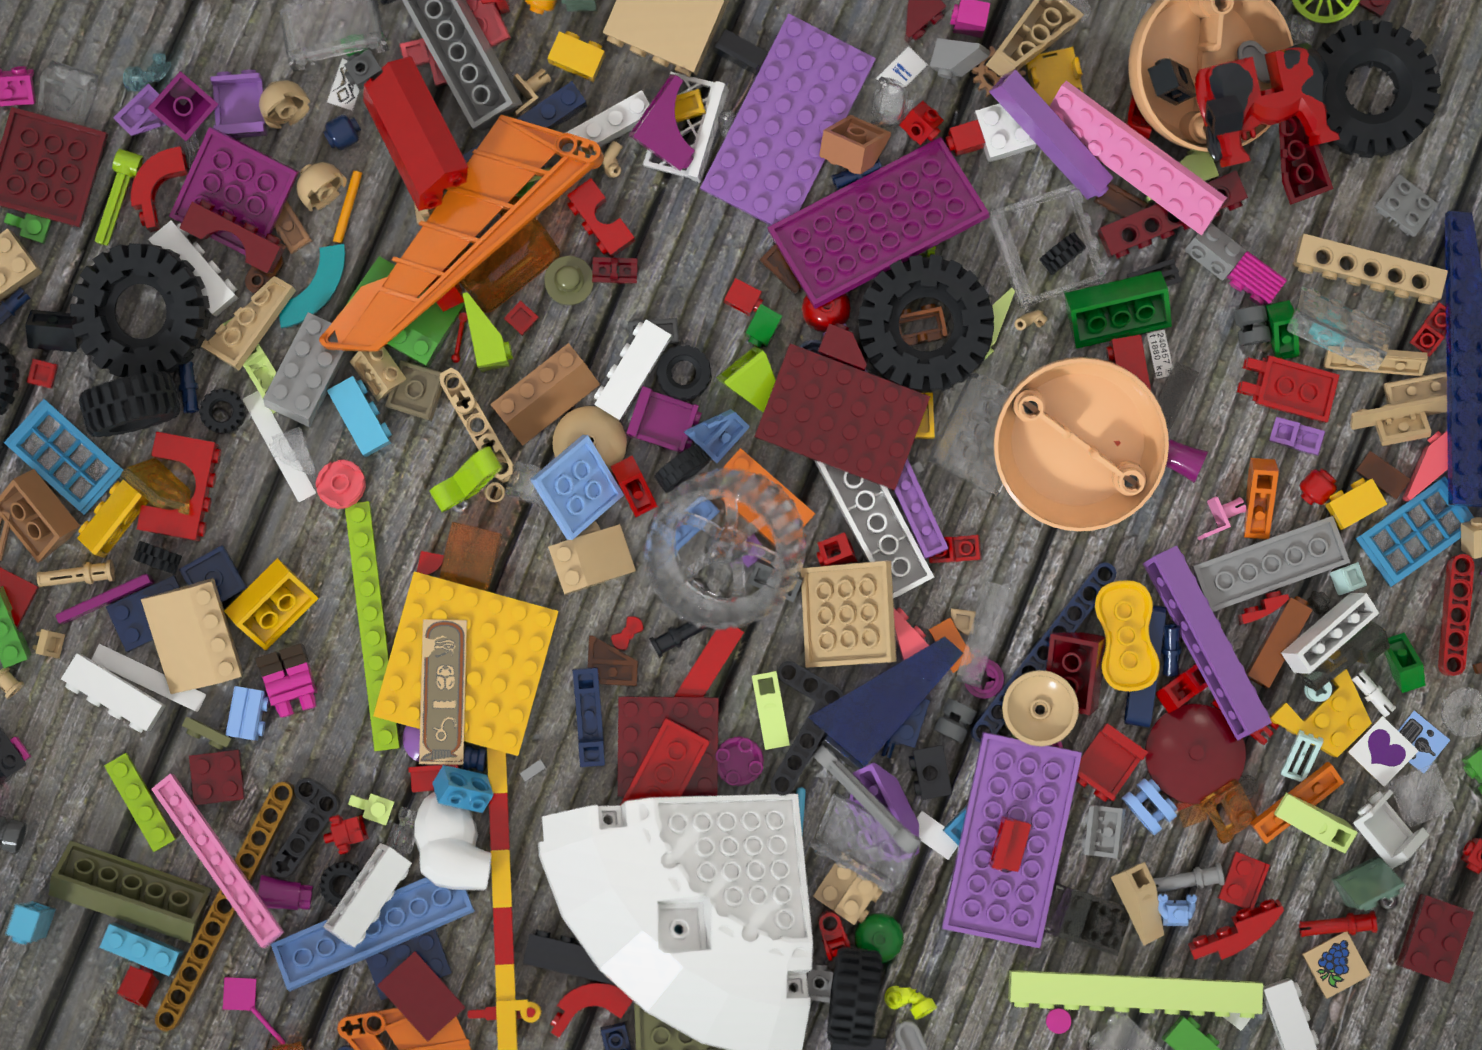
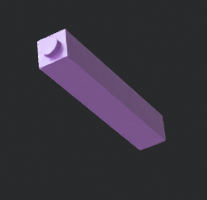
M1016 69L1003 75L989 91L991 95L1021 128L1030 135L1031 139L1086 199L1094 196L1100 197L1109 189L1108 184L1114 177Z

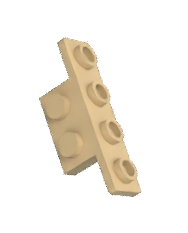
M1434 395L1423 400H1409L1396 405L1387 404L1370 410L1361 409L1352 413L1350 427L1351 430L1375 426L1382 446L1431 437V429L1426 416L1447 412L1450 398L1449 395Z

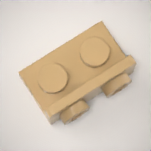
M385 347L381 348L378 352L358 351L350 360V363L377 401L384 399L394 387L406 380V377Z

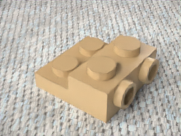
M840 855L813 894V897L855 925L857 921L859 923L864 921L869 913L866 907L871 900L876 903L884 890L880 888L882 885L880 881Z

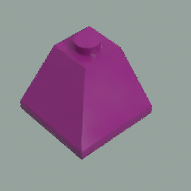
M180 71L148 109L187 141L216 108L218 103Z

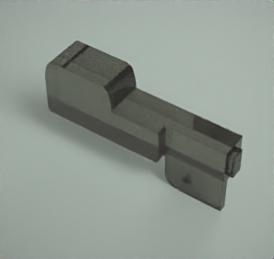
M1370 621L1310 674H1296L1302 677V684L1317 691L1356 661L1362 664H1369L1388 650L1390 644L1384 628Z

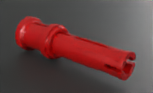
M1370 910L1367 914L1354 915L1351 912L1342 918L1299 921V928L1310 927L1309 930H1300L1299 932L1301 937L1348 932L1351 935H1356V932L1362 931L1377 933V919L1374 910Z

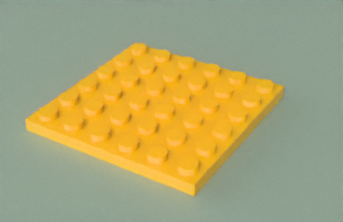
M414 571L373 716L420 729L423 619L467 620L464 741L519 756L559 611Z

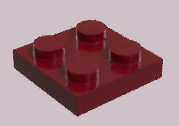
M240 750L189 756L195 805L245 799Z

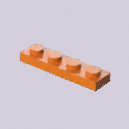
M1326 762L1288 793L1315 806L1340 787L1344 781L1333 765ZM1283 797L1250 822L1265 844L1291 825L1274 815Z

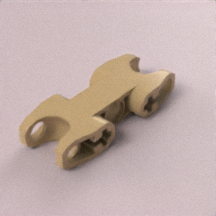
M453 368L440 373V384L478 450L486 448L487 444L491 442L494 449L493 453L499 463H507L509 465L508 471L505 474L497 473L495 475L496 479L506 483L515 478L514 464L462 375ZM450 379H459L458 386H456L455 388H448V382ZM465 399L469 405V407L466 409L463 407L462 401ZM477 419L484 421V428L480 432H474L471 428L472 423Z

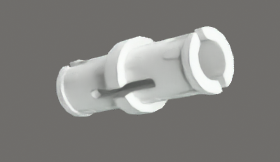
M1364 669L1357 673L1362 680L1356 675L1352 678V681L1366 695L1364 698L1368 702L1371 701L1384 718L1390 714L1384 705L1391 712L1396 709V706L1383 694L1381 686H1376Z

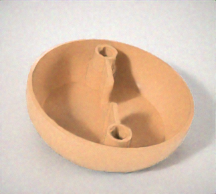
M1156 0L1140 20L1134 33L1129 54L1130 87L1138 109L1147 123L1162 137L1178 146L1194 151L1208 152L1206 127L1197 103V97L1195 96L1176 106L1157 97L1148 69L1155 66V62L1164 58L1172 59L1189 69L1195 86V79L1199 69L1239 60L1237 51L1239 46L1245 41H1256L1268 53L1294 46L1287 23L1276 5L1271 0ZM1258 79L1260 91L1272 88L1271 83H1263ZM1259 124L1255 128V138H1251L1250 132L1247 133V140H1242L1241 138L1242 146L1257 139L1271 125Z
M1075 357L1046 364L1030 373L1018 383L1007 397L998 415L994 430L993 449L996 468L1004 487L1018 506L1038 521L1055 528L1069 531H1092L1123 521L1140 509L1152 496L1159 485L1166 467L1169 440L1167 425L1161 407L1153 393L1138 377L1110 361L1097 358ZM1029 401H1034V402H1036V403H1037V407H1036L1035 405H1033V404H1032L1031 402H1029ZM1023 405L1033 411V413L1025 412ZM1130 475L1137 476V480L1132 478ZM1124 479L1131 483L1133 486H1125Z

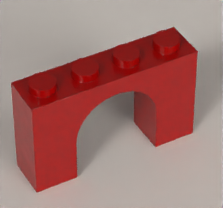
M156 431L151 456L187 465L194 474L196 488L192 499L178 509L168 510L141 505L137 530L200 542V537H204L207 523L204 522L205 512H209L211 507V498L208 497L210 488H214L216 482V474L213 473L215 463H219L221 457V449H218L219 444Z

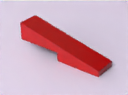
M723 619L674 697H704L744 632Z

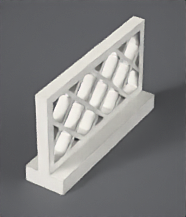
M670 72V74H675L684 80L688 87L687 90L680 94L698 89L701 86L710 88L708 97L703 99V104L706 103V114H703L702 119L693 125L687 119L690 127L680 132L684 136L693 131L696 139L695 143L690 147L695 150L692 154L694 158L686 171H679L673 167L665 166L667 163L664 161L659 164L651 162L653 153L647 149L643 166L691 178L693 181L702 183L729 89L722 82H711Z

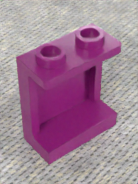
M642 386L626 434L627 436L682 453L685 449L690 448L693 442L684 432L693 427V425L699 424L702 412L698 411L699 405H692Z

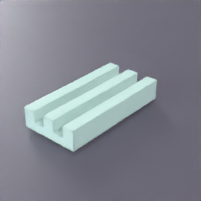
M1299 730L1281 769V775L1299 782L1305 780L1323 744V738L1318 737L1317 739L1314 738L1313 734L1309 733L1306 735L1304 731ZM1303 740L1305 741V743L1301 749V752L1295 762L1292 771L1290 772L1288 770ZM1310 744H1314L1301 775H1298L1297 772Z

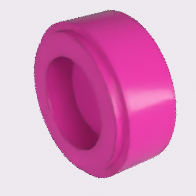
M1054 1008L1046 1015V1026L1053 1033H1064L1071 1026V1017L1066 1010Z

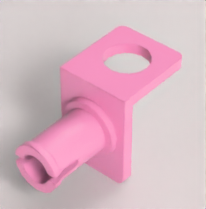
M1217 496L1207 500L1218 528L1199 536L1198 540L1231 527L1228 518L1246 512V505L1238 508L1235 507L1244 503L1243 499L1238 497L1221 505Z

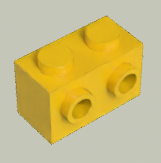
M559 31L548 55V63L594 83L605 58V51L602 50V46L593 41L583 42L579 40L580 37L572 32L566 31L564 34Z
M1361 478L1350 484L1352 489L1348 492L1343 493L1340 490L1330 496L1329 499L1331 501L1326 503L1325 506L1330 515L1334 517L1339 530L1347 528L1387 505L1373 479L1365 481L1364 478Z

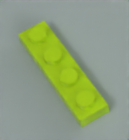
M128 753L104 765L153 852L175 841L177 838Z

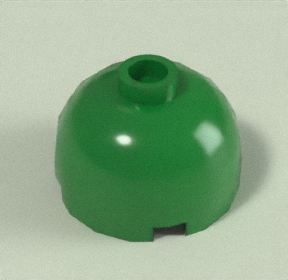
M872 913L866 916L862 923H858L854 933V943L858 949L879 952L882 955V963L894 959L900 953L904 944V932L901 925L892 916L885 913Z

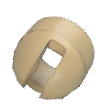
M493 482L485 487L484 495L490 502H499L505 496V489L500 483ZM493 486H496L494 499L490 498Z

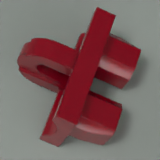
M593 257L592 283L637 284L638 259ZM617 266H619V276L617 273Z

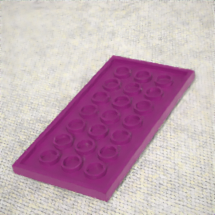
M939 137L767 228L814 309L877 277L882 271H889L891 264L899 260L904 263L909 260V257L917 256L986 220L990 216L945 142Z

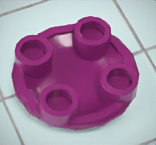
M739 736L729 738L719 746L716 752L718 775L729 785H748L756 780L763 771L764 758L762 751L749 738Z

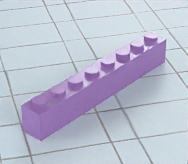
M1178 546L1172 547L1144 562L1143 565L1172 620L1180 626V635L1237 741L1271 724L1272 721L1269 718L1268 711L1263 707L1255 687L1248 679L1243 665L1239 662L1233 651L1232 644L1226 638L1219 620L1212 612L1207 598L1203 595L1197 584L1196 577L1190 571L1185 557L1180 552Z

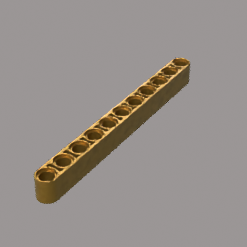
M278 782L273 785L235 859L236 864L250 884L295 799V787L289 782ZM281 786H285L289 790V797L286 800H281L277 795V791ZM270 808L276 810L278 814L277 820L273 823L266 819V812ZM258 831H262L266 835V842L263 845H258L255 842L254 836ZM247 853L253 855L255 863L251 868L246 867L243 863V857ZM221 889L155 1016V1024L160 1030L170 1031L181 1023L237 913L233 906L228 913L221 910L220 903L222 899H227ZM212 921L217 922L220 926L218 935H213L209 931V924ZM200 944L208 947L209 953L205 958L197 953V948ZM188 967L196 969L197 977L195 980L187 978L186 969ZM177 989L185 993L186 998L183 1003L177 1002L174 998V993ZM165 1012L173 1015L174 1022L172 1025L164 1023L163 1014Z

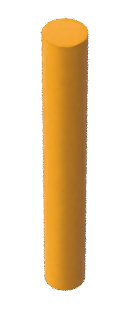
M353 170L333 238L335 243L342 244L363 174L361 172Z

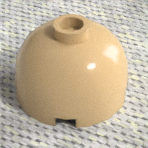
M275 81L270 83L262 92L259 99V108L265 123L271 128L279 129L282 128L281 124L289 122L291 126L303 119L309 111L308 102L310 103V100L305 91L293 81Z
M324 162L313 165L308 164L300 171L296 187L297 194L309 211H313V207L320 210L340 195L337 190L341 185L343 188L346 186L347 179L332 164Z

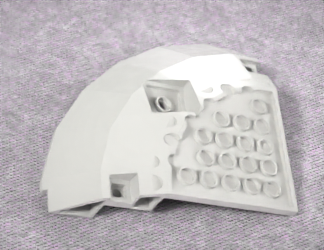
M770 794L647 798L625 801L620 806L592 805L542 816L544 841L538 843V853L560 914L598 969L645 1012L702 1044L726 1050H802L811 997L808 995L806 973L812 970L813 939L798 794L783 796ZM609 817L611 824H605L603 818ZM676 925L682 927V934H677L674 931ZM790 984L796 987L795 992L789 990Z

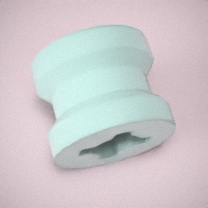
M1323 677L1311 678L1304 686V694L1310 701H1325L1332 693L1331 683Z

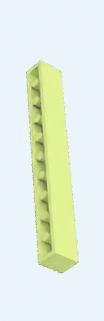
M1009 970L1008 1000L1014 1002V1007H1029V1003H1039V1008L1054 1009V1004L1064 1005V1009L1079 1010V1005L1089 1006V1010L1104 1011L1105 1007H1114L1116 1012H1129L1130 1008H1140V1013H1155V1009H1165V1014L1179 1015L1180 1010H1188L1190 1015L1205 1016V1011L1215 1012V1016L1230 1017L1231 1012L1240 1013L1242 1018H1255V1014H1262L1263 983L1255 981Z

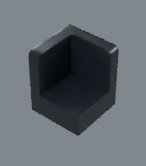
M1235 95L1206 101L1205 121L1213 136L1243 129L1244 110Z

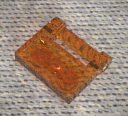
M1236 779L1200 802L1202 810L1207 812L1218 832L1217 837L1220 843L1223 844L1230 842L1235 834L1250 826V823L1257 817L1242 786ZM1219 803H1221L1231 822L1227 826H1225L1216 809Z

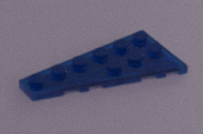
M943 637L808 718L865 767L962 656L963 652L946 637Z

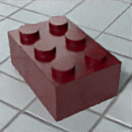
M1420 894L1396 965L1450 984L1474 912Z

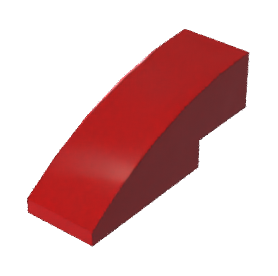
M1194 663L1157 690L1155 695L1167 712L1170 713L1203 691L1208 685L1197 664Z

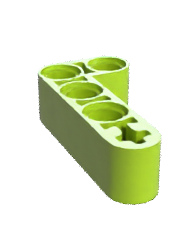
M490 446L472 455L452 477L437 484L429 492L441 512H445L480 492L503 467Z

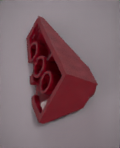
M1297 116L1279 123L1282 184L1290 205L1334 189L1319 145H1309V137L1305 134L1304 127Z

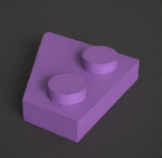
M149 83L113 117L131 136L166 126L161 119L148 109L159 96Z

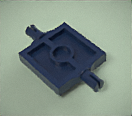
M907 675L903 689H894L882 685L868 729L869 733L879 736L886 741L881 756L885 757L889 748L887 758L890 759L895 744L916 747L930 704V700L918 697L912 692L917 678L912 677L909 685L910 675Z

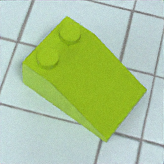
M468 292L463 293L477 367L481 372L509 367V360L513 359L509 341H504L502 335Z

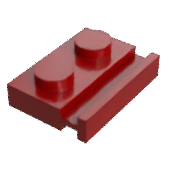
M1235 851L1224 878V885L1221 886L1217 898L1242 908L1253 909L1270 865Z

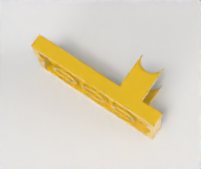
M1073 47L1041 53L1026 64L1030 86L1049 107L1065 81H1068L1083 92L1080 79L1083 73L1079 57H1075Z

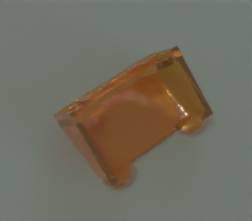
M515 195L509 203L514 205L520 199ZM502 209L499 212L500 216L502 217L508 210ZM534 218L459 283L483 312H492L547 269L553 261L558 259L560 250L547 230ZM474 243L463 250L447 268L449 269Z

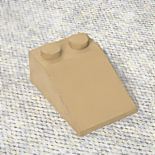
M620 524L548 547L565 595L636 572Z

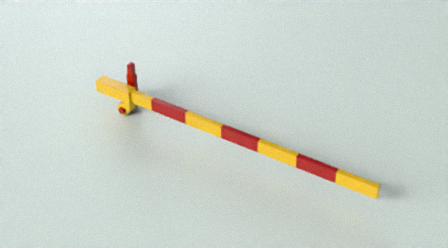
M487 748L488 779L493 791V797L489 802L496 1006L486 1007L483 1010H469L467 1015L470 1019L485 1018L486 1020H497L498 1050H518L517 1019H523L530 1023L535 1022L540 1018L542 1009L538 1003L529 1002V999L516 1000L507 756L505 752Z

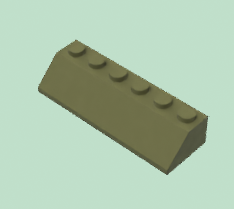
M70 840L51 875L48 895L191 943L200 926L212 888Z

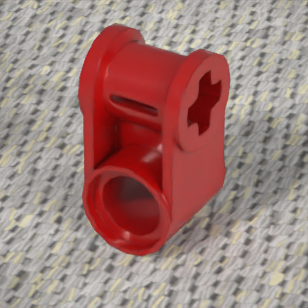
M831 910L821 913L818 918V926L828 960L831 961L833 957L837 956L838 949L842 947L851 948L838 914ZM831 916L836 919L837 923L834 928L826 929L823 927V920L826 917Z

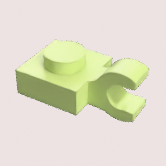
M371 793L369 800L351 795L348 805L365 810L363 818L387 825L395 801Z

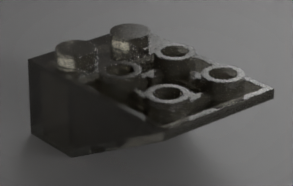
M1057 884L1047 915L1044 932L1118 956L1130 916L1122 904Z

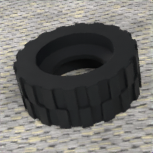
M690 345L671 347L661 356L657 365L659 385L668 396L682 401L693 400L697 396L702 395L709 386L711 380L709 360L696 347L693 348ZM688 361L694 365L696 377L693 382L687 385H680L674 381L672 368L677 362Z
M697 444L673 458L654 475V478L665 493H668L700 472L710 460Z

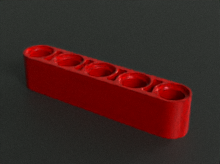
M1466 554L1451 557L1446 566L1438 669L1446 676L1459 675L1466 667L1475 567L1473 559ZM1458 559L1463 560L1466 568L1463 572H1459L1456 569L1455 564ZM1456 584H1460L1463 588V595L1461 597H1457L1453 592ZM1455 608L1461 613V619L1458 622H1455L1451 617V612ZM1452 633L1456 634L1459 638V643L1456 647L1449 643V636ZM1450 658H1453L1457 663V667L1453 672L1447 668V661Z

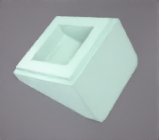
M1358 562L1330 573L1338 595L1346 594L1367 585Z

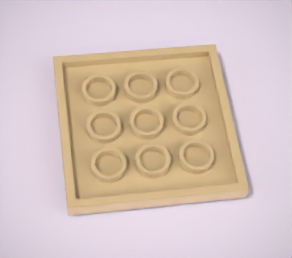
M891 561L800 568L801 577H803L801 588L806 668L896 662Z

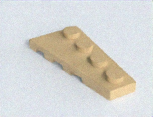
M273 276L251 297L252 301L244 308L240 307L233 313L235 317L225 326L223 324L215 330L216 334L209 341L205 339L201 348L235 369L240 370L293 296L296 289L278 277Z

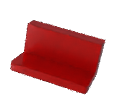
M444 764L446 766L461 769V765ZM443 765L408 767V771L411 774L412 792L434 791L432 783Z
M1002 816L989 862L991 868L1001 871L1002 868L1014 872L1019 871L1031 829L1030 823Z

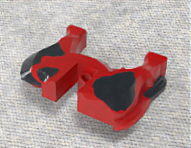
M1302 43L1287 49L1264 54L1272 88L1260 91L1253 56L1199 69L1195 79L1197 103L1206 127L1207 150L1215 161H1220L1221 168L1251 161L1249 154L1242 147L1241 138L1242 140H1247V133L1249 132L1251 138H1255V128L1259 124L1274 125L1297 116L1304 127L1305 134L1309 137L1310 146L1340 139L1339 134L1331 130L1327 124L1325 97L1329 72L1326 62L1314 47L1308 43ZM1235 95L1244 110L1243 129L1213 136L1205 121L1206 101Z

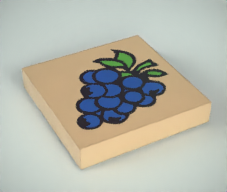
M1341 932L1302 953L1305 962L1326 999L1370 976L1348 932Z

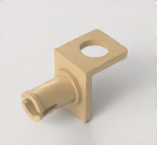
M541 68L527 81L523 80L518 73L514 75L513 84L528 102L514 112L513 118L517 119L537 105L539 97L535 92L551 81L548 73L544 75L546 73L544 69Z

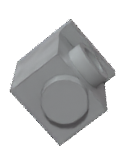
M814 964L812 970L807 973L808 995L812 1001L830 1003L833 971L828 970L827 965ZM818 978L824 981V985L821 988H817L814 985L815 980Z

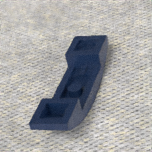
M598 667L572 669L580 767L605 766Z

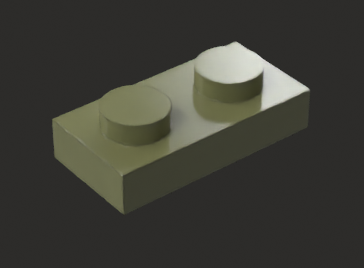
M186 717L182 724L183 727L187 728V734L198 739L202 735L210 739L208 744L220 750L223 747L231 748L235 739L191 717Z

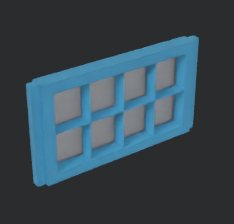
M43 399L4 442L84 515L93 508L125 472L122 467L46 399Z
M1443 476L1355 539L1389 587H1392L1461 538V523L1471 521L1474 516L1447 478Z

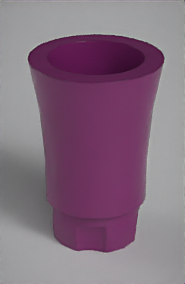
M1170 439L1166 467L1195 483L1208 451L1196 449Z
M261 874L258 895L268 909L298 910L300 908L310 910L313 886L301 885L300 882L276 879Z

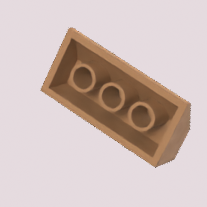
M568 343L490 405L522 446H524L599 387L600 383Z

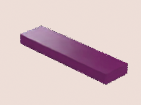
M143 574L55 615L59 624H66L155 584L151 575Z

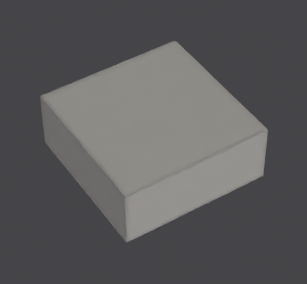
M540 759L521 772L520 775L527 782L546 769L547 766Z

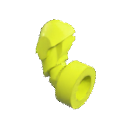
M892 986L886 990L884 995L886 1004L894 1010L912 1003L910 1011L915 1020L923 1018L937 1008L932 998L925 997L920 992L916 993L917 989H911L910 987Z

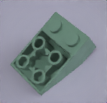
M1378 856L1332 879L1345 906L1359 910L1364 909V911L1378 905L1377 901L1382 898L1391 899L1401 893L1399 889L1405 886L1403 881Z

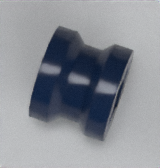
M466 745L463 769L470 770L475 768L480 772H484L487 747L474 749L472 746Z

